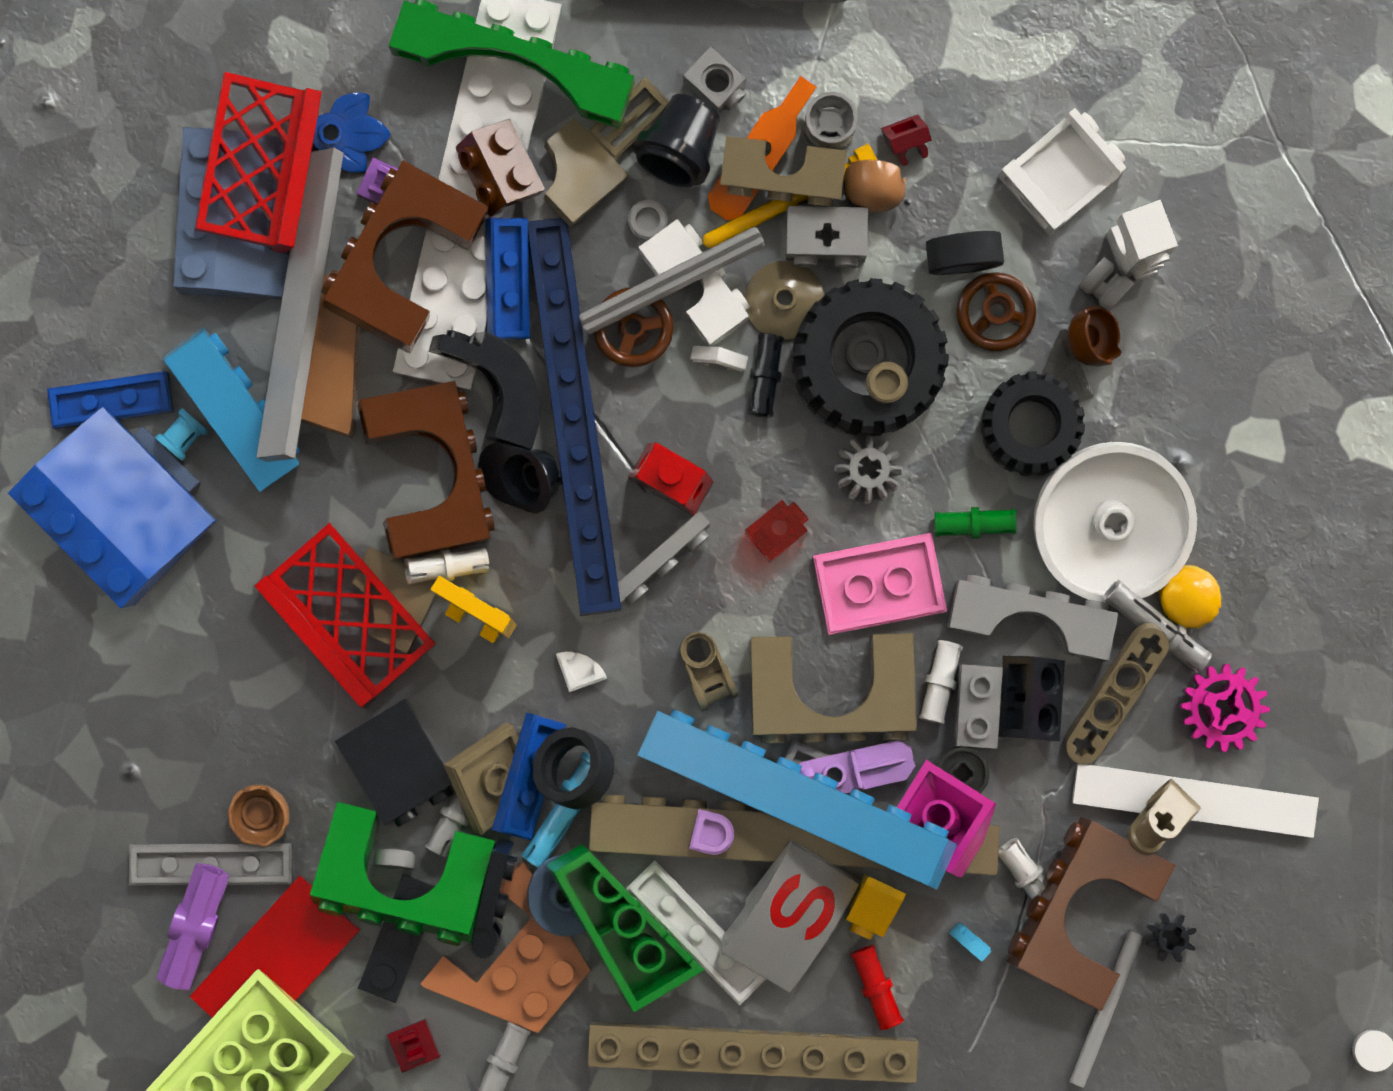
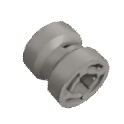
M1104 257L1078 287L1086 295L1093 294L1098 299V305L1109 312L1133 286L1134 282L1126 275L1120 276L1115 272L1114 264Z

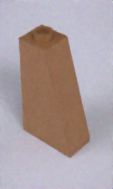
M324 274L323 285L329 276L327 274ZM321 293L301 422L353 439L356 428L360 327L324 308V298L326 295Z

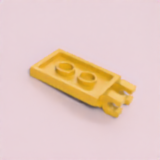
M438 576L430 589L440 598L450 603L445 612L446 616L459 623L465 616L464 613H467L485 624L479 635L491 643L496 642L499 633L510 638L517 626L508 614L496 607L494 609L476 598L473 593L463 587L459 588L441 576Z

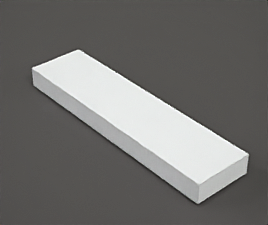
M656 860L626 888L739 1006L766 980V978L722 953V939L725 931Z

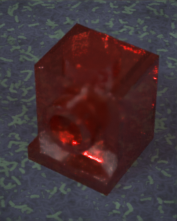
M781 500L746 528L744 533L767 561L771 563L808 532L803 524L809 519L795 502L787 506ZM781 520L786 523L787 532L785 534L777 535L772 531V524L775 521Z

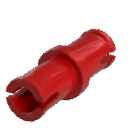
M868 945L852 952L850 956L853 958L864 986L861 988L863 997L869 998L879 1023V1029L886 1030L904 1022V1019L900 1014L890 989L894 986L890 977L886 978L876 954L875 946Z

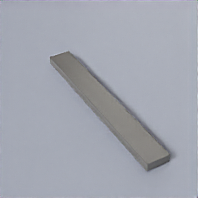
M334 147L311 152L295 244L289 254L256 458L266 462L295 459L344 154V152Z

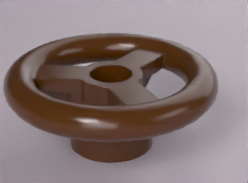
M992 272L976 277L965 286L957 303V321L961 331L971 343L988 351H1006L1018 346L1029 336L1036 320V304L1032 293L1022 281L1006 273ZM997 284L1010 287L1020 296L1024 305V313L1015 311L1014 301L1006 293L998 292ZM984 287L986 299L982 305L983 316L972 325L968 313L969 304L974 294ZM994 304L1002 306L1004 315L1001 317L993 316L990 312V307ZM1009 322L1020 326L1013 335L1004 339H989L981 335L991 325L1000 326Z
M633 287L624 288V289H620V290H618V291H615L614 293L610 294L607 298H605V299L603 300V302H605V301H607V300H609V299H611V298H613V297H615V296H617V295H619V294H621V293H623V292H625V291H627V290H629V289H631V288H633ZM662 299L650 304L659 316L644 318L640 314L632 313L619 320L618 336L622 341L619 351L610 344L606 336L605 327L594 332L595 341L601 352L611 361L627 367L644 366L661 357L670 345L673 336V318L668 306ZM630 322H637L640 324L641 330L638 334L631 335L626 331V326ZM661 329L659 340L653 348L643 354L631 355L633 347L642 345L648 339L650 330Z

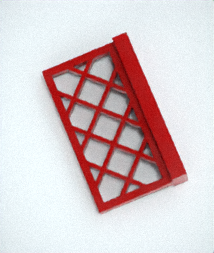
M229 72L223 73L194 230L271 247L270 250L285 254L294 247L322 91L306 88L303 91ZM231 84L246 88L255 102L238 112L228 98ZM257 91L265 92L268 94L261 97ZM275 95L292 99L289 115L278 122L265 104V101ZM258 106L271 126L254 136L241 116ZM227 108L231 117L224 121ZM235 121L248 141L230 151L221 135L222 129ZM288 121L285 134V132L281 128V125ZM275 130L284 146L282 153L270 160L257 140ZM252 145L264 165L247 175L234 155ZM220 147V149L224 153V156L217 160L218 151ZM228 160L241 180L223 190L214 177L216 166ZM281 160L278 173L273 164ZM268 169L277 184L275 192L263 199L250 179ZM244 184L257 204L239 214L227 194ZM213 187L217 195L210 199L211 189ZM219 199L222 200L234 218L223 226L205 222L208 206ZM274 199L271 211L266 203ZM261 208L269 220L267 236L252 233L243 218ZM237 222L241 230L230 228V226Z
M331 523L322 528L269 576L266 575L254 585L360 708L365 709L377 699L379 694L436 645L433 639ZM329 535L340 546L339 564L316 562L317 546ZM311 552L310 562H301ZM345 553L355 565L344 564ZM294 566L310 567L308 591L292 590L281 577ZM316 567L338 569L337 592L314 591ZM344 569L362 571L366 576L365 594L342 593ZM371 583L382 595H371ZM297 595H308L307 606ZM314 596L336 597L335 621L318 620L312 613ZM342 598L365 599L363 623L340 621ZM370 599L387 600L393 607L392 624L369 623ZM398 614L408 625H397ZM323 625L334 626V637ZM340 626L363 627L361 651L344 650L339 644ZM368 628L391 629L390 653L367 652ZM397 630L414 631L424 644L412 654H396ZM350 655L361 656L360 667ZM367 656L389 658L388 675L377 685L365 674ZM395 658L406 659L394 669Z

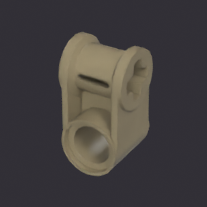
M702 632L687 635L681 642L680 655L701 711H706L708 705L731 696L733 699L739 697L726 663H723L712 637ZM696 638L705 640L710 648L708 657L701 662L692 661L686 651L689 642ZM722 683V686L705 692V689Z
M1169 779L1151 796L1146 803L1147 806L1128 829L1129 842L1141 854H1154L1166 841L1176 837L1194 818L1201 807L1173 779Z

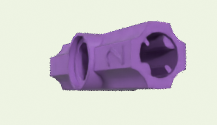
M196 863L183 902L179 903L167 935L170 940L156 978L165 986L177 990H190L203 951L207 950L219 918L216 913L228 884L230 874L222 870V868Z

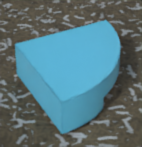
M957 922L948 932L981 962L991 953V948L962 923L959 924Z

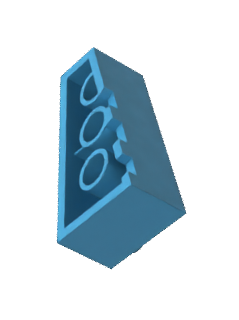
M203 327L164 354L163 360L253 484L261 492L300 464L296 456L295 459L270 462L256 458L265 400L256 401L248 390L253 386V383L240 366L235 369L231 366L225 357L229 353L225 344L216 332L210 336ZM298 445L296 449V454L301 451Z

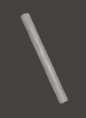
M1128 930L1113 971L1120 974L1102 1011L1097 1009L1069 1080L1070 1083L1082 1088L1085 1087L1144 936Z

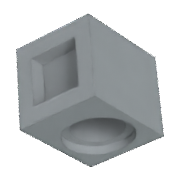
M711 46L683 75V84L701 101L711 106L718 114L725 108L731 112L746 95L742 91L745 88L746 78ZM713 76H722L729 85L722 92H713L707 87L706 82Z

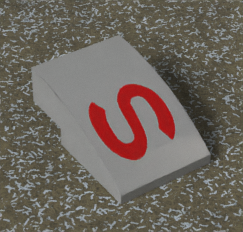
M791 840L746 897L745 908L724 933L722 953L790 993L815 960L840 921L859 886V880L794 840Z

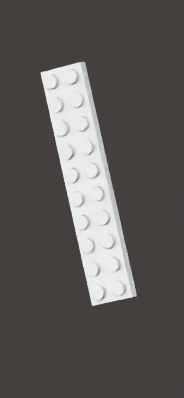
M481 0L476 24L491 28L492 24L502 25L513 30L515 37L529 41L530 37H538L554 45L562 4L546 0ZM467 57L439 180L478 201L476 189L467 171L462 168L459 162L456 146L471 131L509 118L528 154L546 77L517 62L496 57ZM516 204L506 207L496 216L489 217L488 215L487 218H513ZM485 222L469 250L426 229L410 300L429 310L430 318L410 354L398 348L393 368L394 374L436 384L456 381L458 389L472 392L476 369L428 352L432 337L440 334L446 335L447 330L457 331L470 336L469 343L472 344L474 335L485 332L487 329Z

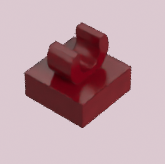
M918 114L881 128L885 143L903 166L908 165L906 152L913 147H917L923 159L928 157V148L925 143L932 141L928 126Z
M426 1018L387 1034L402 1073L441 1057Z

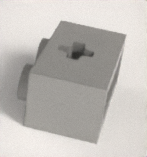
M787 207L785 260L794 261V266L817 267L818 261H834V267L856 268L858 267V262L866 261L868 208ZM823 230H829L831 237L838 238L832 240L829 247L823 246L822 239L815 238L821 237Z
M963 664L958 666L953 747L998 748L1003 667Z

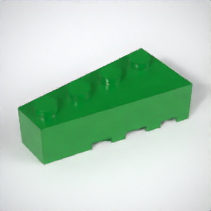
M582 844L547 864L548 869L624 1002L633 1012L638 1011L704 971Z

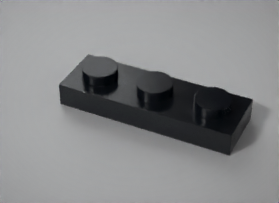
M403 874L393 899H416L430 892L435 886ZM384 921L358 989L396 1003L425 931H421L420 936L409 935L398 931L397 924Z

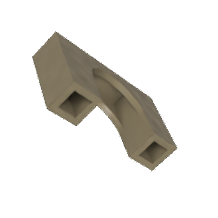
M872 634L870 636L872 680L869 693L864 702L853 712L836 717L824 716L812 711L798 697L793 684L792 636L751 637L752 735H761V743H786L785 735L802 734V742H826V734L842 733V741H867L866 733L883 732V740H907V732L916 731L914 634Z

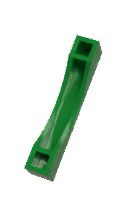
M415 0V3L403 1L388 45L392 55L428 67L448 60L471 56L496 57L517 62L537 71L553 82L571 100L581 117L620 129L635 85L634 75L628 74L629 69L614 62H606L605 66L591 62V56L574 49H568L567 53L552 49V43L538 37H530L529 41L515 37L513 30L502 25L492 24L491 28L476 24L477 20L468 14L455 11L453 16L439 12L437 5L425 0Z

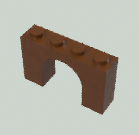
M403 160L398 170L391 168L388 171L380 187L381 190L385 191L378 205L371 202L361 220V224L365 226L358 239L350 238L341 255L345 263L338 274L333 271L330 273L322 287L321 293L326 295L324 298V308L410 354L429 321L430 311L392 291L380 280L373 263L378 245L388 234L397 229L418 226L429 229L469 250L488 216L489 207Z
M456 381L360 399L357 407L366 445L407 436L424 437L437 443L447 453L454 472L451 492L448 498L441 504L428 510L385 519L383 526L391 562L438 553L441 550H452L486 543L490 539L489 532L494 531V521L490 508H483L480 493L486 491L485 480L481 468L475 469L472 453H477V445L473 430H466L463 414H468V404L464 390L458 391Z
M1080 817L1078 823L1074 822L1065 834L1064 844L1066 846L1060 858L1054 859L1047 869L1045 880L1047 881L1046 888L1042 891L1041 896L1036 895L1029 904L1026 916L1029 918L1022 932L1018 931L1013 936L1008 947L1010 955L1007 962L1102 1011L1120 974L1082 955L1070 943L1064 925L1065 910L1070 898L1081 886L1090 881L1112 879L1144 897L1158 901L1176 865L1156 854H1141L1132 847L1128 839L1092 820Z

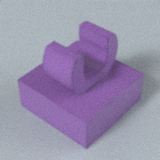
M372 158L356 192L357 196L378 205L385 192L380 189L385 176L391 168L398 169Z

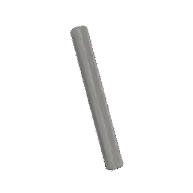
M752 227L579 315L580 323L587 334H592L765 246L763 237L756 227Z

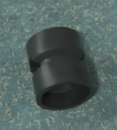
M967 747L948 749L940 754L934 762V765L980 794L988 784L990 775L988 763L983 755L974 749Z

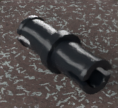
M761 333L758 335L759 342L755 368H752L750 371L753 385L748 414L754 415L755 413L757 417L768 418L773 417L776 384L781 382L782 373L778 370L784 337Z

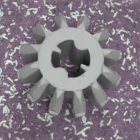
M872 435L866 436L864 449H862L857 439H852L850 447L855 455L843 449L838 453V456L849 463V465L839 464L834 467L835 473L848 474V477L838 482L839 489L852 484L854 488L848 496L851 500L857 497L860 490L864 491V504H871L872 491L874 490L881 501L888 498L887 492L882 485L892 490H897L899 487V483L888 475L897 476L903 473V467L890 466L889 464L899 458V452L893 451L886 456L883 453L889 444V441L886 439L881 441L878 449L873 448L874 439ZM866 460L869 465L877 464L879 469L874 473V475L878 476L876 479L871 480L869 475L861 477L858 472L863 466L860 464L861 461Z

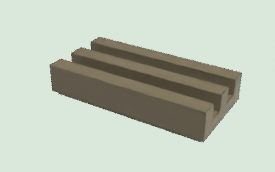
M646 77L633 88L627 107L645 90L650 96L622 121L620 129L615 128L604 137L601 132L608 125L596 122L588 130L595 140L616 161L633 146L638 134L649 128L669 102ZM658 102L660 106L615 148L612 143L651 106Z

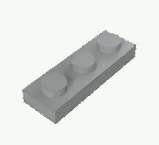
M700 511L618 582L621 604L626 600L630 605L634 604L649 590L645 585L649 579L656 573L660 578H663L679 564L675 556L686 547L692 552L709 537L705 530L710 526V522Z

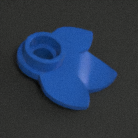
M355 92L343 95L336 99L330 113L317 117L313 145L318 150L334 147L344 152L341 169L346 172H365L367 168L365 152L381 147L390 137L389 130L382 122L372 116H367L370 96L366 93ZM331 125L336 128L337 137L335 140H327L324 137L323 129L325 126Z

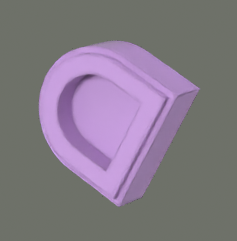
M698 809L689 849L711 855L725 852L734 840V828L731 822L723 815Z

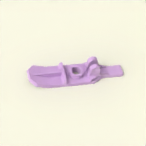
M900 740L803 761L799 764L802 766L800 774L811 779L814 778L816 772L827 776V771L830 768L836 767L840 769L842 778L838 782L836 790L845 794L850 793L852 788L859 791L908 780L916 768L912 748Z

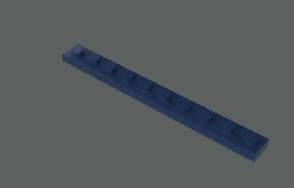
M562 218L528 221V240L580 616L621 611L620 594L583 330L579 320L580 309L568 225Z

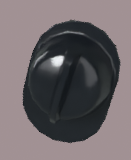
M495 442L486 446L480 454L478 468H481L483 472L486 490L493 498L502 503L537 514L545 510L550 499L554 497L562 484L561 473L557 463L545 450L522 449L507 443Z

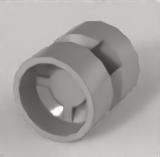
M834 91L822 93L812 100L808 105L803 126L805 138L810 146L836 150L847 148L853 139L858 121L857 109L852 100L844 94Z

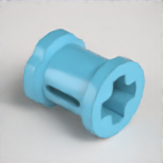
M181 408L176 421L164 434L159 433L155 438L183 461L186 458L185 452L200 435L205 436L208 430Z

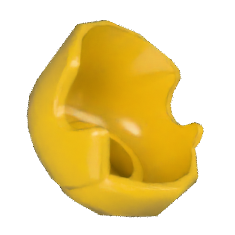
M1184 565L1180 572L1158 591L1164 614L1170 621L1180 624L1184 628L1199 629L1215 619L1221 608L1222 597L1217 581L1208 571L1196 565Z

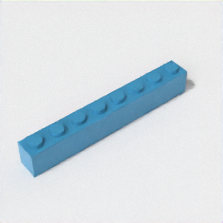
M673 709L670 716L657 711L638 756L938 890L957 846L956 843L946 838L949 833L948 830L926 821L923 828L910 823L912 814L890 804L887 811L872 806L875 800L874 797L852 788L850 795L836 790L837 781L816 772L813 779L800 774L801 765L780 756L777 763L764 758L765 749L745 740L741 747L728 742L731 734L708 725L706 731L693 727L695 718Z

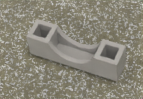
M967 574L966 581L958 580L956 582L946 629L987 637L1004 618L1014 614H1032L1041 617L1054 627L1062 641L1064 654L1100 662L1109 661L1118 613L1108 611V603L1086 599L1085 606L1069 603L1070 596L1066 594L1046 591L1045 597L1029 594L1030 587L1007 583L1006 589L990 586L991 579Z

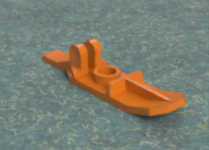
M802 76L798 78L781 105L763 113L746 137L770 143L771 152L765 156V161L771 171H773L796 137L797 116L817 88ZM720 176L708 194L710 210L727 221L733 220L744 214L759 190L752 189V197L728 194V186L720 185Z

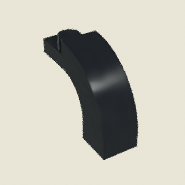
M447 330L446 335L433 336L428 352L471 366L487 381L492 393L493 408L484 438L499 443H507L522 449H532L540 420V399L532 372L520 354L504 340L486 331L476 333L472 344L469 343L470 336L453 330Z

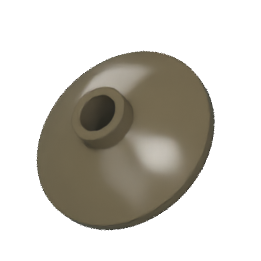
M791 261L773 262L758 270L749 281L745 292V299L750 308L746 312L749 315L750 322L760 333L782 336L784 341L794 340L807 312L816 301L818 302L824 296V292L818 278L808 268L796 267L794 262ZM781 292L791 294L793 301L789 305H781L778 302L777 296Z

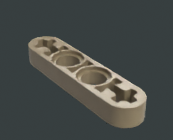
M1145 623L1138 626L1131 633L1067 730L1064 737V746L1069 757L1074 762L1089 764L1101 755L1167 655L1169 640L1158 625ZM1155 634V640L1159 646L1156 649L1148 648L1142 659L1148 664L1146 667H1143L1136 659L1129 657V655L1134 653L1139 658L1144 649L1140 640L1143 637L1150 639ZM1125 667H1132L1138 671L1137 681L1129 687L1120 686L1116 682L1117 673ZM1107 700L1113 702L1116 705V712L1111 719L1099 720L1094 716V709L1099 702ZM1087 720L1097 729L1103 730L1102 734H1099L1095 729L1089 736V741L1092 745L1089 750L1082 748L1079 752H1076L1077 746L1074 740L1076 738L1083 740L1090 732L1089 726L1085 724Z

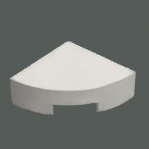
M693 346L690 359L702 365L717 364L726 367L727 370L742 372V370H746L748 356L721 347Z
M576 652L556 654L569 692L607 679L600 665L584 654Z

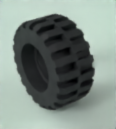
M870 278L866 282H859V279L846 282L844 286L831 289L818 302L816 301L799 326L792 347L793 359L791 361L792 373H795L797 381L796 388L799 395H803L807 401V407L814 415L817 413L825 420L824 423L833 429L838 427L845 430L846 434L855 436L858 434L881 436L883 433L895 432L917 419L934 402L937 393L943 386L945 381L944 373L949 361V354H946L945 345L948 342L945 331L940 330L937 323L940 319L934 309L929 311L923 304L925 299L917 293L912 295L905 291L904 285L896 282L892 285L883 283V279ZM860 321H877L886 324L901 337L907 352L905 373L908 378V386L905 394L898 401L882 404L872 399L871 396L861 395L849 390L840 382L832 365V349L839 334L848 326Z

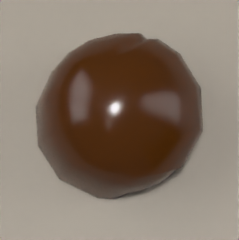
M1096 305L1084 308L1073 316L1066 334L1068 347L1074 357L1087 366L1112 365V360L1119 357L1122 352L1118 347L1121 337L1119 323L1111 311L1108 312L1105 308Z

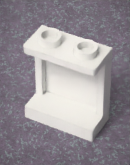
M1075 108L1016 160L1013 159L1002 168L998 175L999 179L1049 236L1121 177L1127 169L1123 163L1126 159L1119 148L1111 142L1106 144L1097 134L1099 127L1092 117L1086 112L1080 114Z

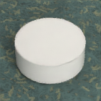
M1366 1030L1360 1033L1353 1042V1057L1356 1063L1366 1070L1372 1072L1383 1071L1393 1062V1041L1387 1034L1381 1031Z

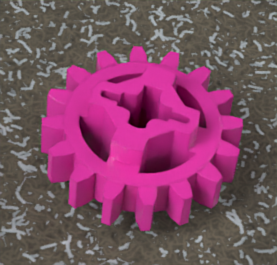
M1222 664L1220 674H1217L1213 666L1206 667L1207 678L1204 679L1198 674L1193 675L1192 680L1196 687H1186L1182 691L1190 697L1189 702L1179 704L1180 709L1189 711V716L1181 721L1182 725L1193 724L1195 729L1190 737L1196 739L1204 736L1203 747L1206 749L1211 748L1215 742H1218L1219 752H1227L1229 742L1232 743L1236 750L1243 749L1242 738L1245 737L1251 742L1256 741L1257 736L1253 729L1265 728L1267 725L1263 720L1259 719L1260 714L1270 712V707L1260 705V699L1268 695L1267 691L1256 692L1254 687L1259 681L1258 677H1252L1248 680L1244 679L1246 669L1243 667L1238 668L1234 674H1231L1230 664ZM1227 681L1220 692L1212 693L1205 690L1214 682ZM1243 690L1249 699L1250 710L1245 708L1241 698ZM1228 698V707L1233 709L1232 714L1220 717L1221 709L1216 707V703L1225 701ZM1198 706L1205 710L1208 718L1206 726L1200 718ZM1235 722L1243 725L1242 729L1234 734L1222 735L1229 724Z

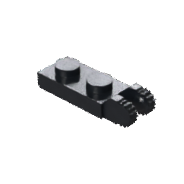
M504 839L497 841L491 853L472 938L471 949L476 954V957L479 956L480 959L482 957L486 959L491 954L493 955L499 943L503 927L497 918H504L509 901V895L503 894L505 880L512 881L516 870L518 857L511 856L514 842Z

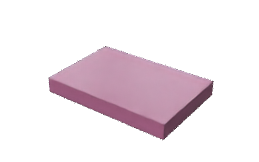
M932 533L813 556L828 635L947 612Z

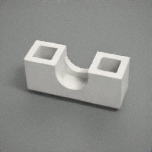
M1161 200L1122 213L1117 219L1118 225L1110 228L1106 234L1120 274L1127 277L1133 275L1135 281L1157 274L1158 269L1164 267L1163 263L1170 260L1169 255L1178 246Z
M677 219L639 246V255L654 275L657 276L701 254L702 251L699 249V246L703 242L690 224L683 227ZM723 268L698 280L704 291L703 296L695 306L686 311L687 320L704 343L710 347H714L747 323L749 319L746 310L750 308V305L737 288L730 291L722 280V278L727 276Z

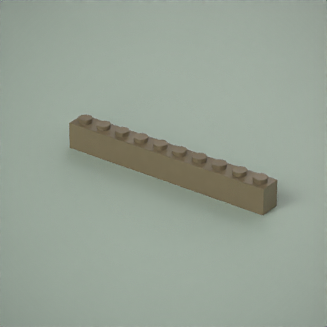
M604 794L601 802H596L592 805L589 851L775 862L789 842L794 840L835 866L889 869L765 812L747 811V804L742 802L723 801L722 809L706 808L707 800L682 799V807L666 806V798L642 797L641 805L625 804V796ZM698 809L723 815L731 822L734 828V840L725 852L711 855L689 849ZM989 824L984 842L965 873L997 875L1000 826Z

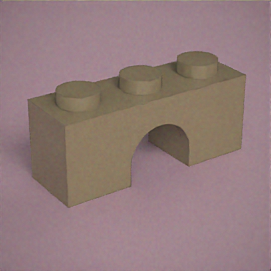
M726 136L720 185L728 186V194L752 197V189L768 191V199L792 202V194L808 196L807 204L829 207L832 206V199L841 200L847 151L807 146L802 168L795 174L781 176L771 171L766 164L765 151L767 141Z

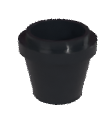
M685 94L673 95L649 128L638 134L633 144V151L638 163L654 177L674 186L688 188L693 185L703 184L710 172L709 158L720 123V116L711 106L695 97Z

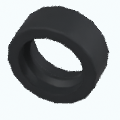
M998 231L956 233L926 241L929 273L933 275L971 273L997 268L1004 264L1001 233Z
M574 727L559 729L549 735L537 749L533 761V779L538 791L548 800L574 810L588 808L598 802L609 789L614 776V758L609 747L599 737ZM576 746H583L588 749L590 754V768L587 777L580 786L572 791L561 790L557 783V769L560 760L567 751Z

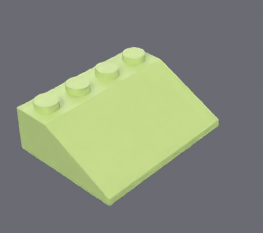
M257 969L146 1091H324L355 1056L315 1017L265 973Z

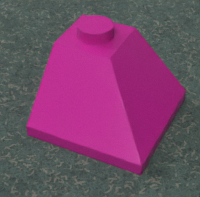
M926 760L897 808L912 814L910 823L923 828L926 821L949 831L946 838L956 843L957 846L946 871L962 878L984 842L996 803Z

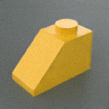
M864 874L844 917L845 920L852 923L849 930L869 940L872 939L874 933L883 937L900 908L906 893Z

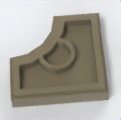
M575 118L549 138L544 145V148L552 158L555 175L553 184L545 193L543 200L570 228L623 184L629 176Z
M368 547L363 561L419 625L422 626L436 597V594L430 590L436 580L408 584L405 575V567L408 566H405L401 561L391 562L390 556ZM357 570L352 584L365 593L366 576L361 570ZM371 583V595H382ZM370 599L374 623L392 624L393 607L387 600ZM398 614L397 625H408ZM373 628L371 637L390 645L391 629ZM397 630L396 649L409 654L417 634L412 630Z
M503 723L444 764L473 833L482 835L493 827L519 739L513 724Z

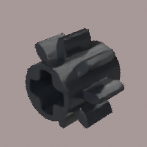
M1160 913V924L1157 926L1147 924L1148 930L1153 932V940L1148 941L1145 945L1146 947H1157L1160 949L1157 955L1158 960L1164 961L1168 953H1171L1175 961L1180 963L1182 962V951L1185 949L1195 951L1196 948L1189 943V935L1194 934L1197 930L1196 928H1185L1182 926L1185 919L1184 915L1178 914L1174 922H1170L1166 913ZM1176 927L1175 935L1180 938L1177 945L1170 943L1166 948L1167 940L1162 937L1165 930L1172 932Z

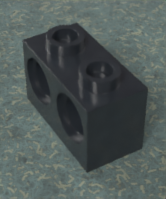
M1003 655L998 737L1060 741L1065 660L1035 656Z

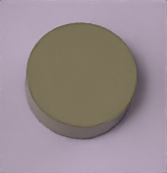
M893 362L877 364L871 369L866 379V388L872 399L882 404L898 401L905 394L908 386V378L905 371Z

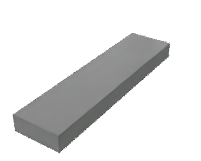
M272 843L264 848L250 844L129 845V885H188L196 863L210 864L222 868V870L230 874L227 885L293 883V843Z

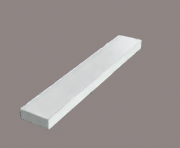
M1076 763L1071 800L1073 804L1141 813L1147 806L1146 803L1165 782L1173 779L1201 807L1191 821L1314 838L1319 801L1317 797Z

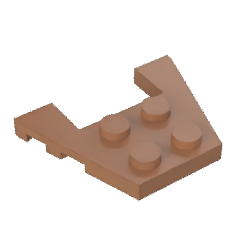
M522 862L515 870L513 880L505 882L503 894L509 895V899L531 918L479 981H475L444 955L420 984L426 989L539 1033L591 971V968L571 936L551 934L541 928L533 919L527 902L528 885L533 873L529 866Z

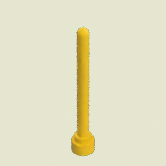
M868 143L853 150L854 155L848 157L849 162L845 164L843 182H845L846 168L851 163L861 160H877ZM792 194V202L771 200L706 233L703 236V244L707 248H713L787 211L788 206H797L807 201L808 196Z

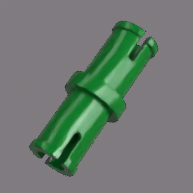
M971 507V511L935 512V537L972 535V539H980L981 534H1016L1015 508L1011 510L979 511V507Z

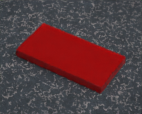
M300 875L189 997L213 1018L257 969H260L296 1001L361 929L343 913L341 916H333L319 911L318 905L314 904L310 897L313 885Z

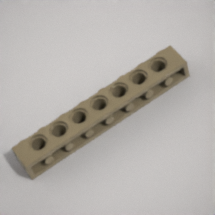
M591 1021L588 1066L917 1083L919 1042L916 1038Z

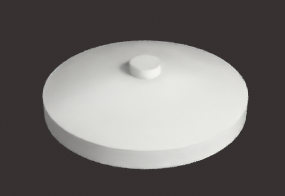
M1100 443L1072 454L1071 458L1066 462L1060 463L1047 478L1035 505L1034 536L1040 556L1048 570L1064 587L1088 600L1106 603L1103 600V596L1107 589L1117 580L1123 582L1124 585L1141 598L1159 591L1183 568L1190 556L1196 538V506L1185 479L1163 456L1151 449L1133 443Z

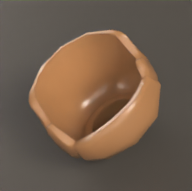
M861 160L851 163L846 168L845 194L855 207L868 208V212L874 214L889 211L900 205L903 201L906 180L905 178L901 180L900 168L895 164L881 160Z
M255 784L244 787V789L233 796L227 810L229 827L240 841L245 844L261 846L262 848L268 847L281 838L290 822L289 805L285 797L279 791L267 785Z

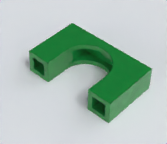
M337 802L310 892V897L313 903L318 905V910L333 916H341L342 911L357 914V920L374 926H381L382 921L397 924L398 931L409 935L420 936L421 931L437 934L436 939L450 945L459 946L461 941L472 943L489 861L496 845L495 840L455 831L445 870L438 884L430 892L419 898L396 900L378 892L368 879V862L380 823L377 811Z

